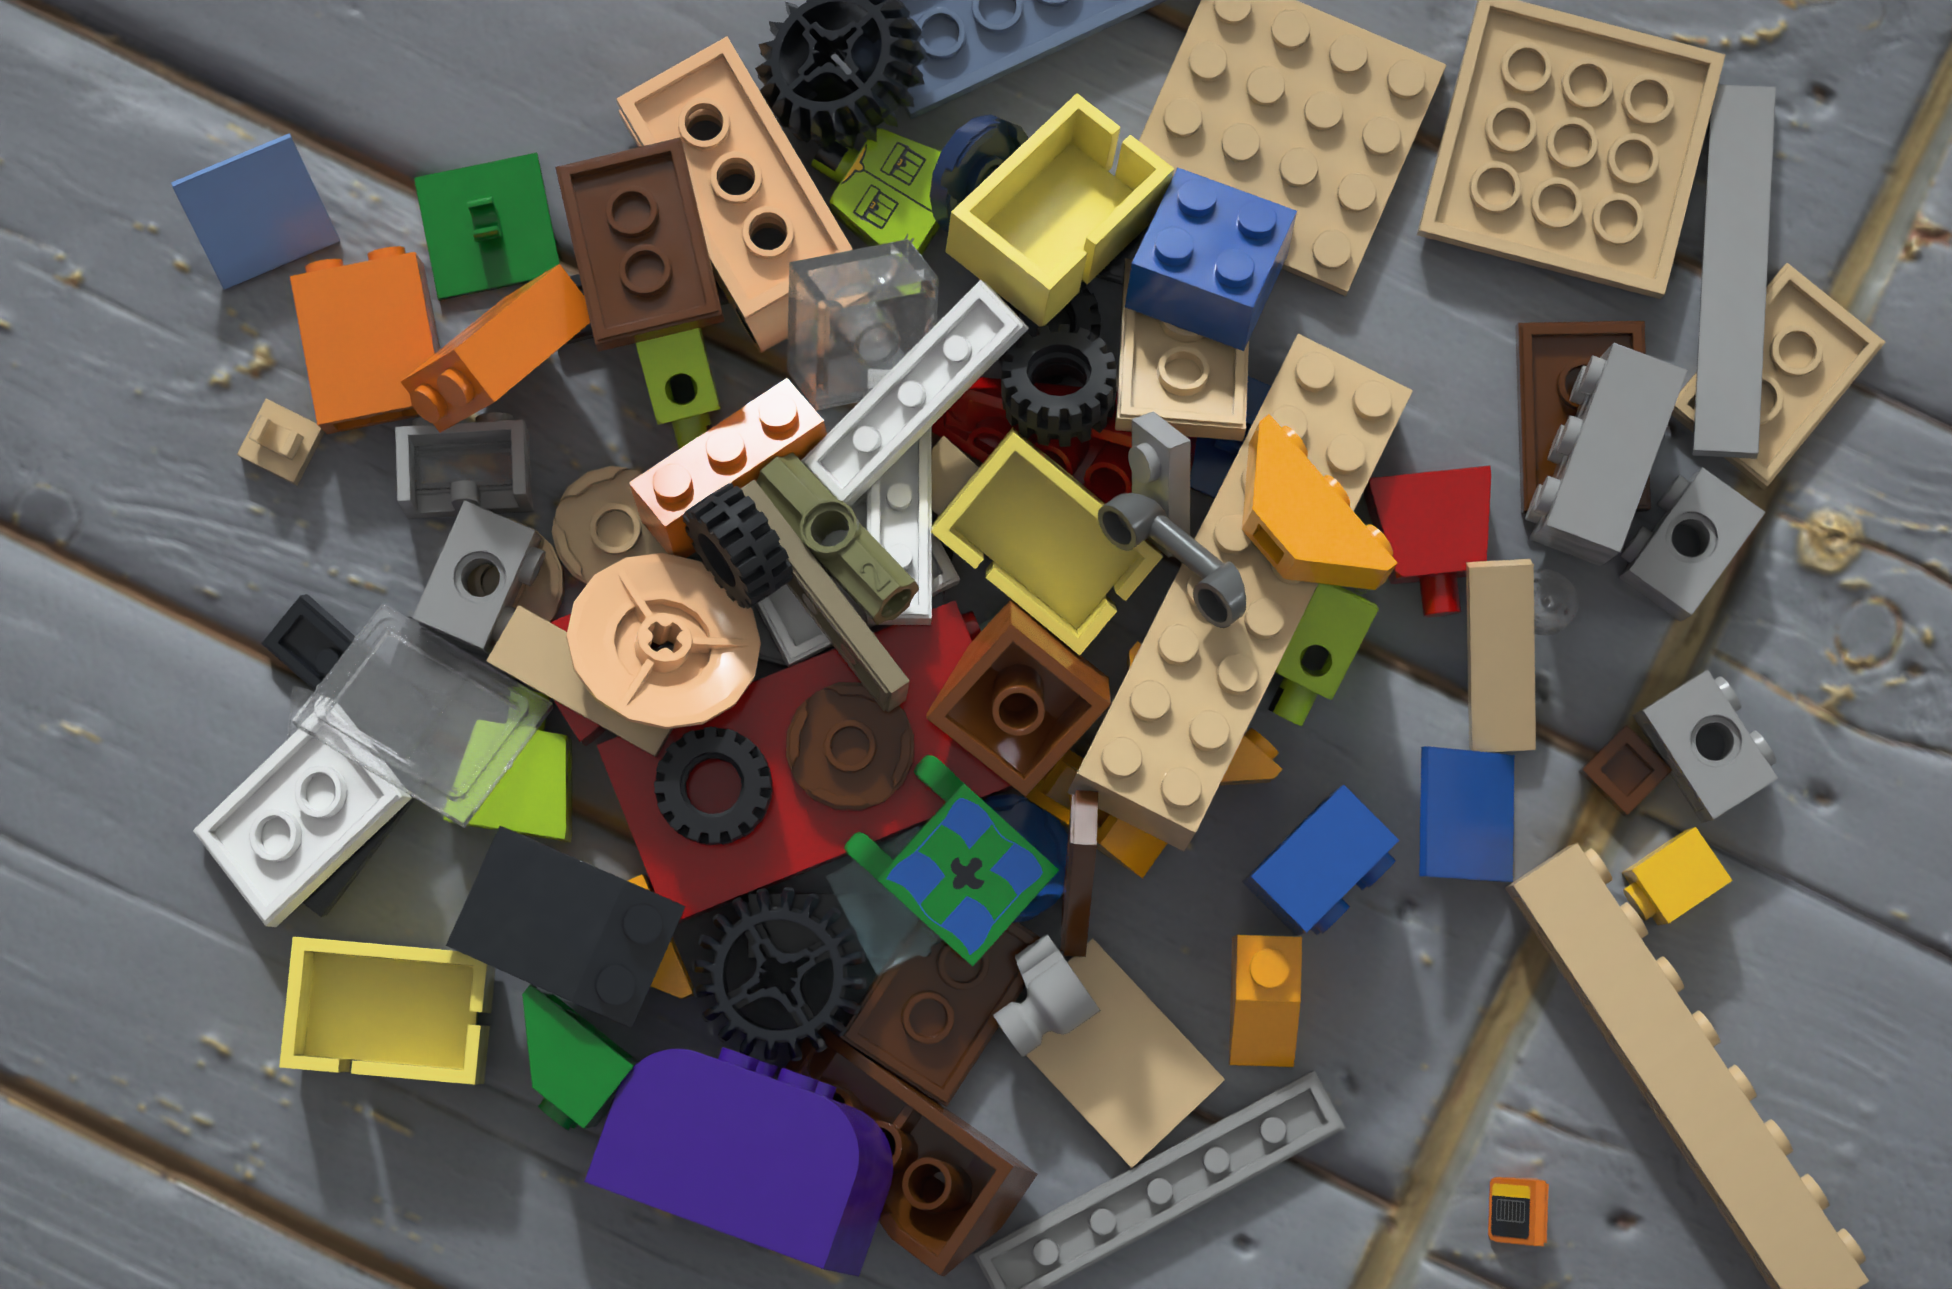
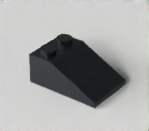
M499 825L446 946L632 1028L686 906Z

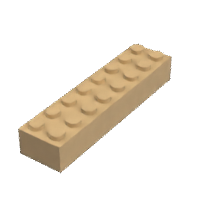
M1300 334L1296 336L1194 539L1223 563L1231 561L1240 572L1246 593V610L1244 615L1227 628H1219L1208 622L1199 612L1193 598L1195 585L1203 579L1182 563L1067 793L1075 795V790L1099 791L1098 809L1185 851L1196 834L1318 583L1284 579L1242 530L1248 447L1259 421L1270 414L1280 427L1288 426L1294 430L1307 448V458L1322 476H1332L1344 488L1350 499L1349 507L1354 512L1413 390Z

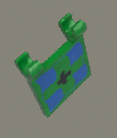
M927 755L915 766L914 773L917 778L945 801L938 811L894 859L866 834L861 832L855 833L847 841L844 849L851 858L973 967L1056 875L1059 869L966 786L937 757Z

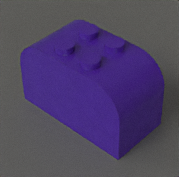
M722 1047L718 1059L687 1049L662 1050L642 1059L631 1069L617 1089L584 1182L821 1269L859 1277L893 1176V1158L889 1142L882 1129L871 1117L854 1107L832 1100L837 1087L785 1068H781L776 1080L774 1077L777 1066Z

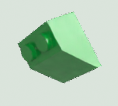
M530 984L522 994L532 1088L544 1097L538 1107L566 1130H569L571 1127L575 1129L578 1125L583 1129L595 1127L611 1108L620 1083L639 1061L555 994Z

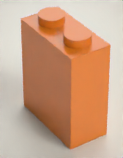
M401 246L385 247L369 252L367 254L368 261L343 265L342 259H324L307 264L305 266L306 273L290 276L317 425L326 434L420 416L412 406L410 394L401 384V381L438 352L440 347L424 263L416 252L406 253L405 248Z
M560 264L507 295L401 381V384L410 394L412 406L424 420L432 423L441 433L493 404L590 323L585 297Z

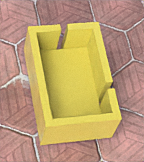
M1076 93L951 211L945 252L980 280L986 282L996 293L1039 327L1045 326L1079 293L1082 280L1086 284L1090 283L1152 222L1172 180L1174 168L1132 135H1129L1122 142L1115 176L1112 175L1109 170L1113 166L1120 126Z
M1012 427L932 523L931 533L974 569L984 560V554L993 561L985 569V578L1078 655L1084 652L1116 614L1115 602L1106 596L1114 586L1116 594L1126 601L1163 558L1161 551L1147 539L1129 551L1119 549L1113 545L1104 535L1098 521V511L1105 503L1031 441L1020 435L1014 427Z
M293 937L279 1067L336 1073L350 1072L352 1059L357 1061H352L351 1074L473 1085L484 1084L490 1026L477 1025L478 1012L491 1013L496 968L459 951Z

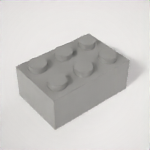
M1613 343L1600 358L1594 355L1591 356L1588 365L1582 366L1570 395L1569 401L1579 404L1575 417L1570 415L1565 426L1560 425L1549 451L1547 460L1557 464L1553 477L1547 476L1544 484L1537 486L1530 502L1525 520L1533 522L1535 525L1529 540L1598 566L1604 565L1621 553L1688 370L1617 343Z

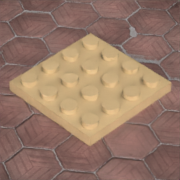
M1201 0L1139 142L1174 168L1173 176L1177 168H1181L1296 210L1297 215L1288 256L1282 269L1346 296L1443 75L1446 64L1297 0Z
M1477 0L1417 236L1661 299L1666 292L1726 54L1519 0Z

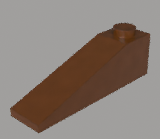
M824 1025L819 1029V1032L824 1037L827 1048L819 1053L813 1048L809 1038L805 1037L801 1043L803 1049L802 1059L799 1061H792L790 1059L785 1069L837 1087L832 1100L864 1112L879 1125L889 1142L893 1158L892 1182L879 1222L893 1241L938 1275L945 1276L1002 1228L1038 1174L980 1131L894 1072L841 1039Z

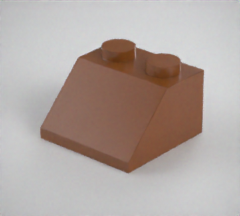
M1010 599L969 644L928 710L926 718L1026 797L1111 705L1109 677L1082 655H1078Z

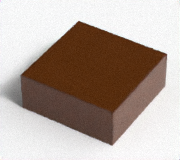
M1625 725L1578 772L1623 816H1626L1672 769L1628 725Z

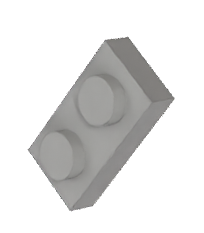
M1154 411L1132 419V448L1128 454L1129 465L1132 470V493L1141 494L1156 501L1166 512L1167 518L1190 535L1191 440ZM1151 537L1147 538L1150 543L1167 557L1173 556Z

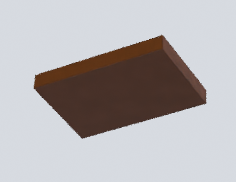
M681 137L555 167L598 352L725 322Z
M1645 321L1518 323L1515 326L1521 514L1527 513L1537 486L1539 484L1543 485L1547 476L1553 477L1557 464L1548 461L1547 458L1560 425L1565 426L1569 416L1575 417L1579 404L1573 403L1569 399L1582 366L1588 365L1592 355L1600 358L1613 343L1646 354ZM1650 474L1636 512H1647L1651 509Z
M916 916L859 1001L861 1008L858 1014L850 1015L845 1023L847 1031L843 1036L839 1037L947 1107L1000 1026L993 1014L1009 1003L1015 1002L1025 987L1015 955L1041 937L1020 923L1014 922L972 967Z

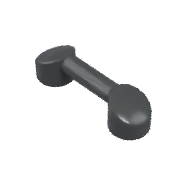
M1124 493L1114 497L1099 509V525L1104 535L1113 545L1119 549L1129 551L1148 537H1151L1203 579L1195 585L1193 598L1199 612L1208 622L1219 628H1227L1244 615L1246 610V593L1240 572L1231 561L1223 563L1168 519L1166 512L1156 501L1141 494Z

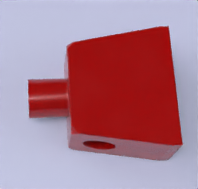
M1490 465L1373 477L1369 479L1364 489V497L1372 524L1385 535L1393 550L1392 557L1397 561V565L1388 579L1391 584L1419 582L1423 617H1440L1461 613L1458 578L1466 577V562L1487 561L1491 494Z

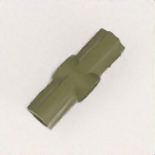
M793 452L784 457H775L760 470L756 481L825 572L846 591L877 625L884 621H893L910 606L911 600L919 590L917 582L860 524L852 508L843 501L838 500ZM839 530L848 531L844 540L837 545H822L823 540L830 533Z

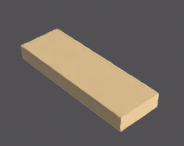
M1531 559L1466 562L1469 748L1471 751L1480 752L1536 750L1534 564Z
M518 605L486 661L657 758L673 728L662 729L629 722L597 702L574 672L566 639L567 632Z

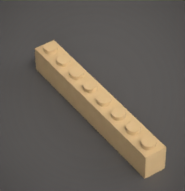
M1576 843L1567 846L1506 886V891L1770 1289H1858L1869 1282L1859 1266L1866 1261L1861 1248L1846 1229L1843 1228L1836 1232L1823 1212L1824 1209L1830 1206L1825 1194L1809 1174H1805L1800 1178L1786 1157L1793 1152L1789 1140L1772 1119L1765 1123L1762 1121L1750 1103L1751 1100L1757 1097L1753 1086L1738 1066L1726 1067L1714 1049L1716 1045L1721 1043L1717 1032L1701 1011L1698 1010L1691 1014L1678 992L1684 989V984L1678 973L1664 956L1655 960L1642 940L1643 937L1648 935V930L1642 919L1628 902L1619 906L1607 888L1606 884L1612 881V876L1599 855L1592 848L1583 852L1579 844Z

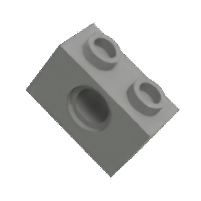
M1703 467L1693 474L1689 480L1680 474L1675 478L1657 503V506L1666 511L1652 531L1642 525L1620 555L1629 563L1619 578L1680 622L1695 612L1765 514V511ZM1676 526L1690 527L1698 534L1701 547L1696 557L1683 556L1674 548L1672 532Z
M464 500L412 619L424 627L490 654L516 610L512 606L522 583L531 586L538 576L546 551L538 548L542 540L541 536L529 527ZM489 564L496 566L500 574V580L495 591L484 597L471 595L467 584L470 573L480 565Z
M1709 670L1694 676L1632 715L1658 756L1672 769L1670 775L1701 823L1717 818L1778 779L1771 768L1776 763V758L1770 746L1759 732L1753 731L1749 734L1736 714V711L1741 709V704L1734 690L1723 677L1720 676L1714 680ZM1702 726L1716 729L1723 737L1724 751L1717 761L1706 759L1699 753L1696 747V735Z

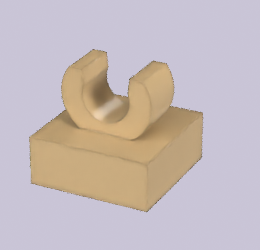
M265 399L237 455L298 486L325 432L317 423Z

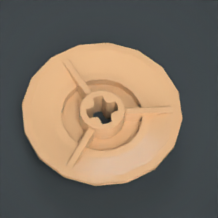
M666 553L626 557L595 574L573 603L566 636L574 672L597 702L629 722L662 729L704 724L734 707L755 677L761 646L751 607L748 609L746 607L742 608L738 605L737 601L733 602L727 596L726 590L724 588L721 589L715 582L714 575L711 571H707L702 562ZM668 640L674 645L672 651L666 647L658 652L651 649L652 641L661 645Z

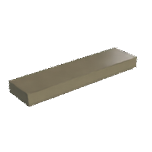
M752 480L741 489L745 497L749 496L755 502L757 510L764 513L770 528L778 534L780 545L786 549L789 556L786 560L792 565L793 569L791 573L793 578L786 584L883 711L886 710L889 713L906 701L910 682L907 676L757 482Z

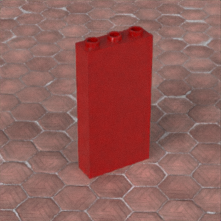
M954 600L932 609L931 625H892L873 633L910 680L907 699L899 706L905 711L914 733V762L904 784L886 802L863 811L834 810L814 801L795 781L786 758L787 730L797 708L815 692L838 682L862 683L836 649L751 682L734 707L704 724L673 728L657 758L619 736L596 745L655 893L686 906L678 924L730 904L738 897H747L748 894L757 893L759 889H767L848 856L844 849L845 844L857 832L866 834L877 844L926 824L945 803L915 776V766L927 755L937 757L982 800L1014 788L926 718L928 710L969 644L981 632L973 611L961 615ZM704 727L730 729L748 738L764 755L772 777V798L767 814L762 822L746 837L725 845L700 844L680 835L668 824L661 814L654 793L656 768L659 760H662L667 752L666 749L673 742L675 743L682 738L683 734L692 730L704 729ZM707 759L697 764L690 772L686 782L687 796L691 804L699 811L708 814L722 813L730 809L738 800L741 792V778L736 768L729 762L720 759Z

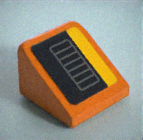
M1492 1178L1489 1188V1239L1501 1243L1544 1246V1243H1547L1549 1184L1545 1180L1537 1178Z

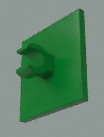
M537 152L414 177L439 301L528 283L560 264Z

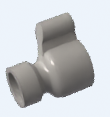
M1046 933L1015 955L1017 965L1027 988L1028 995L1026 1000L1022 1003L1011 1002L993 1014V1016L1023 1058L1041 1045L1042 1037L1047 1032L1052 1031L1061 1035L1068 1034L1101 1010Z

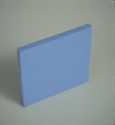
M290 133L171 182L224 290L340 242L338 233Z

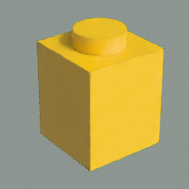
M1696 827L1682 831L1621 872L1630 884L1623 889L1630 905L1641 919L1646 921L1652 917L1657 925L1671 923L1733 881Z

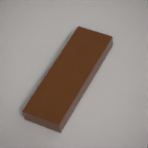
M1075 790V795L1072 794L1062 899L1060 951H1063V956L1086 957L1097 848L1099 791Z

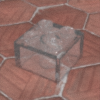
M909 239L789 262L787 371L815 411L860 402L937 324L939 277Z

